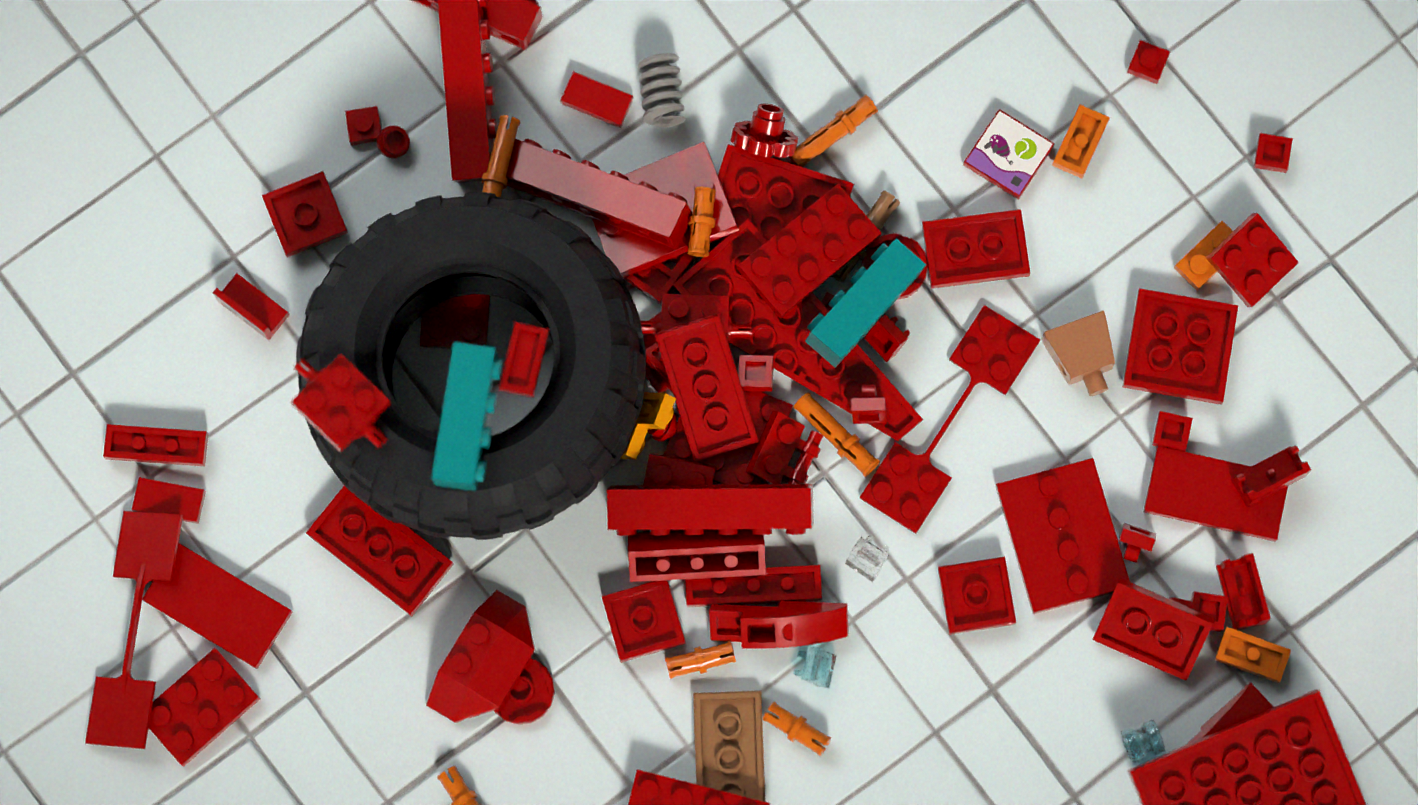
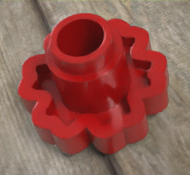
M762 103L753 112L751 121L735 123L730 141L738 148L747 149L751 154L764 157L776 156L786 158L794 155L798 137L792 131L783 130L786 119L783 116L784 110L781 107Z

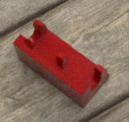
M1296 445L1293 447L1289 446L1231 477L1247 507L1309 474L1311 468L1306 461H1301L1298 455L1299 448Z
M1246 554L1232 561L1227 559L1222 561L1220 565H1216L1223 596H1228L1227 611L1232 629L1242 630L1266 624L1271 617L1254 554Z

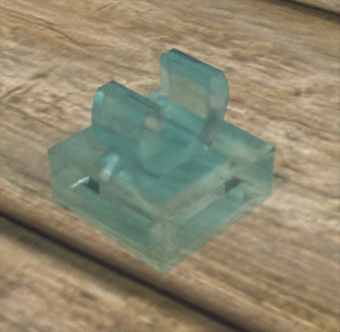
M812 646L808 647L807 652H798L797 656L805 659L803 670L794 669L793 673L801 677L802 680L817 687L829 688L837 655L822 648Z

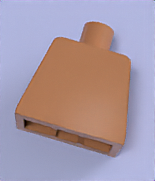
M1104 310L1043 333L1042 342L1069 385L1083 380L1089 396H1095L1108 390L1102 373L1113 369L1115 359Z

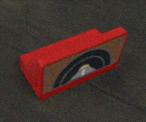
M238 273L234 275L222 291L216 288L212 292L220 304L268 340L272 338L290 315L288 311Z

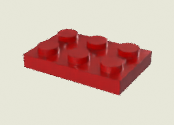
M1021 209L922 222L931 289L1030 276Z
M1119 578L1092 640L1187 681L1211 630L1214 618Z
M213 648L153 701L149 729L179 764L184 767L256 704L260 697L216 648Z

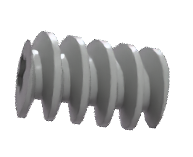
M663 53L643 59L638 64V70L642 73L639 82L643 86L640 92L641 96L645 98L642 101V108L646 111L643 115V120L649 125L670 127L685 121L684 117L675 115V113L684 110L683 104L674 103L675 100L683 97L682 92L673 91V88L682 84L681 80L671 77L680 73L679 67L670 66L671 63L679 60L677 54Z

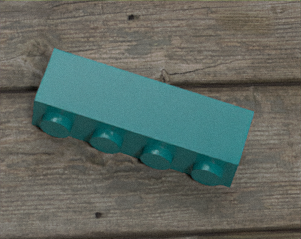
M897 238L889 246L883 243L872 255L871 259L875 262L868 270L862 266L851 278L850 282L853 286L847 293L841 289L828 304L832 309L824 317L819 313L807 327L811 332L805 342L835 368L874 326L877 320L885 314L913 283L926 266L920 258Z
M453 342L432 473V481L436 486L476 491L478 481L484 482L486 461H481L483 447L489 448L492 434V427L487 426L489 413H495L497 393L492 392L494 379L500 380L502 372V359L497 358L498 354L494 347Z

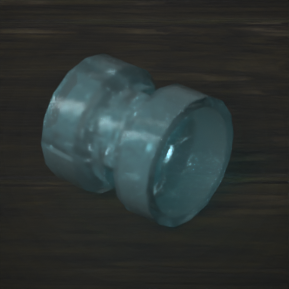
M1154 720L1143 723L1139 729L1129 728L1121 731L1125 750L1132 763L1143 760L1147 754L1157 755L1165 752L1162 736Z

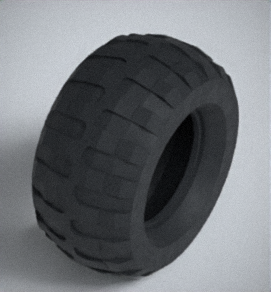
M468 192L464 197L442 198V195L425 198L415 202L416 205L414 207L403 210L396 215L389 213L379 218L367 227L368 231L354 244H347L336 255L329 265L330 270L323 279L321 285L314 289L305 310V323L302 335L298 339L296 350V364L297 362L300 364V360L305 358L316 371L326 368L342 354L390 400L391 405L378 416L374 426L388 438V441L385 444L382 443V447L377 449L368 438L363 436L352 441L340 452L307 420L306 422L321 455L342 484L375 512L390 521L417 529L423 534L440 538L459 537L490 540L522 529L529 528L531 530L552 521L557 514L588 497L598 487L599 481L612 466L616 465L623 455L636 420L639 418L644 398L646 350L640 317L624 279L612 260L606 257L593 243L591 237L581 228L570 221H564L551 214L547 208L527 200L503 199L497 197L494 193ZM463 273L485 274L461 276L448 279L437 284H434L424 290L425 285L446 276ZM482 294L497 296L518 304L530 312L544 328L549 329V336L554 347L552 373L543 396L531 412L514 426L492 435L489 448L483 447L481 461H486V473L484 482L478 481L476 491L436 486L432 481L438 434L416 424L397 405L392 382L394 359L403 336L424 312L454 297ZM299 372L298 394L305 388L308 382Z

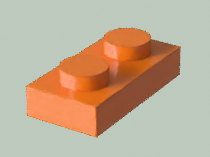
M1080 104L1052 166L1083 179L1110 117Z
M1221 221L1174 267L1196 291L1217 273L1206 257L1233 232L1224 221Z
M1226 627L1214 660L1280 683L1291 650Z

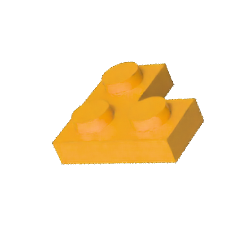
M644 392L639 418L636 420L628 440L629 443L620 459L636 460L645 447V436L648 429H665L674 414L675 397L667 393Z

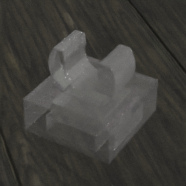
M869 535L866 539L861 536L854 545L845 564L873 582L889 557V554H887L889 547L885 545L881 550L871 543L874 536Z

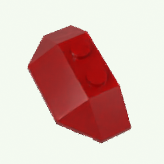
M496 590L474 611L438 670L426 704L427 707L455 723L501 708L535 652L526 606Z

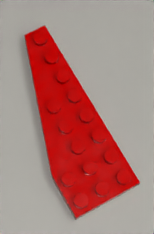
M749 219L745 220L738 227L739 231L728 235L709 252L708 257H703L673 284L681 294L729 296V316L732 324H752L751 339L731 337V344L750 355H773L774 369L852 414L851 398H862V385H876L877 398H885L887 423H872L869 425L899 442L923 421V418L858 344L835 368L805 342L811 332L807 329L808 325L819 313L825 317L829 312L813 292L780 319L737 270V266L767 242L766 238Z

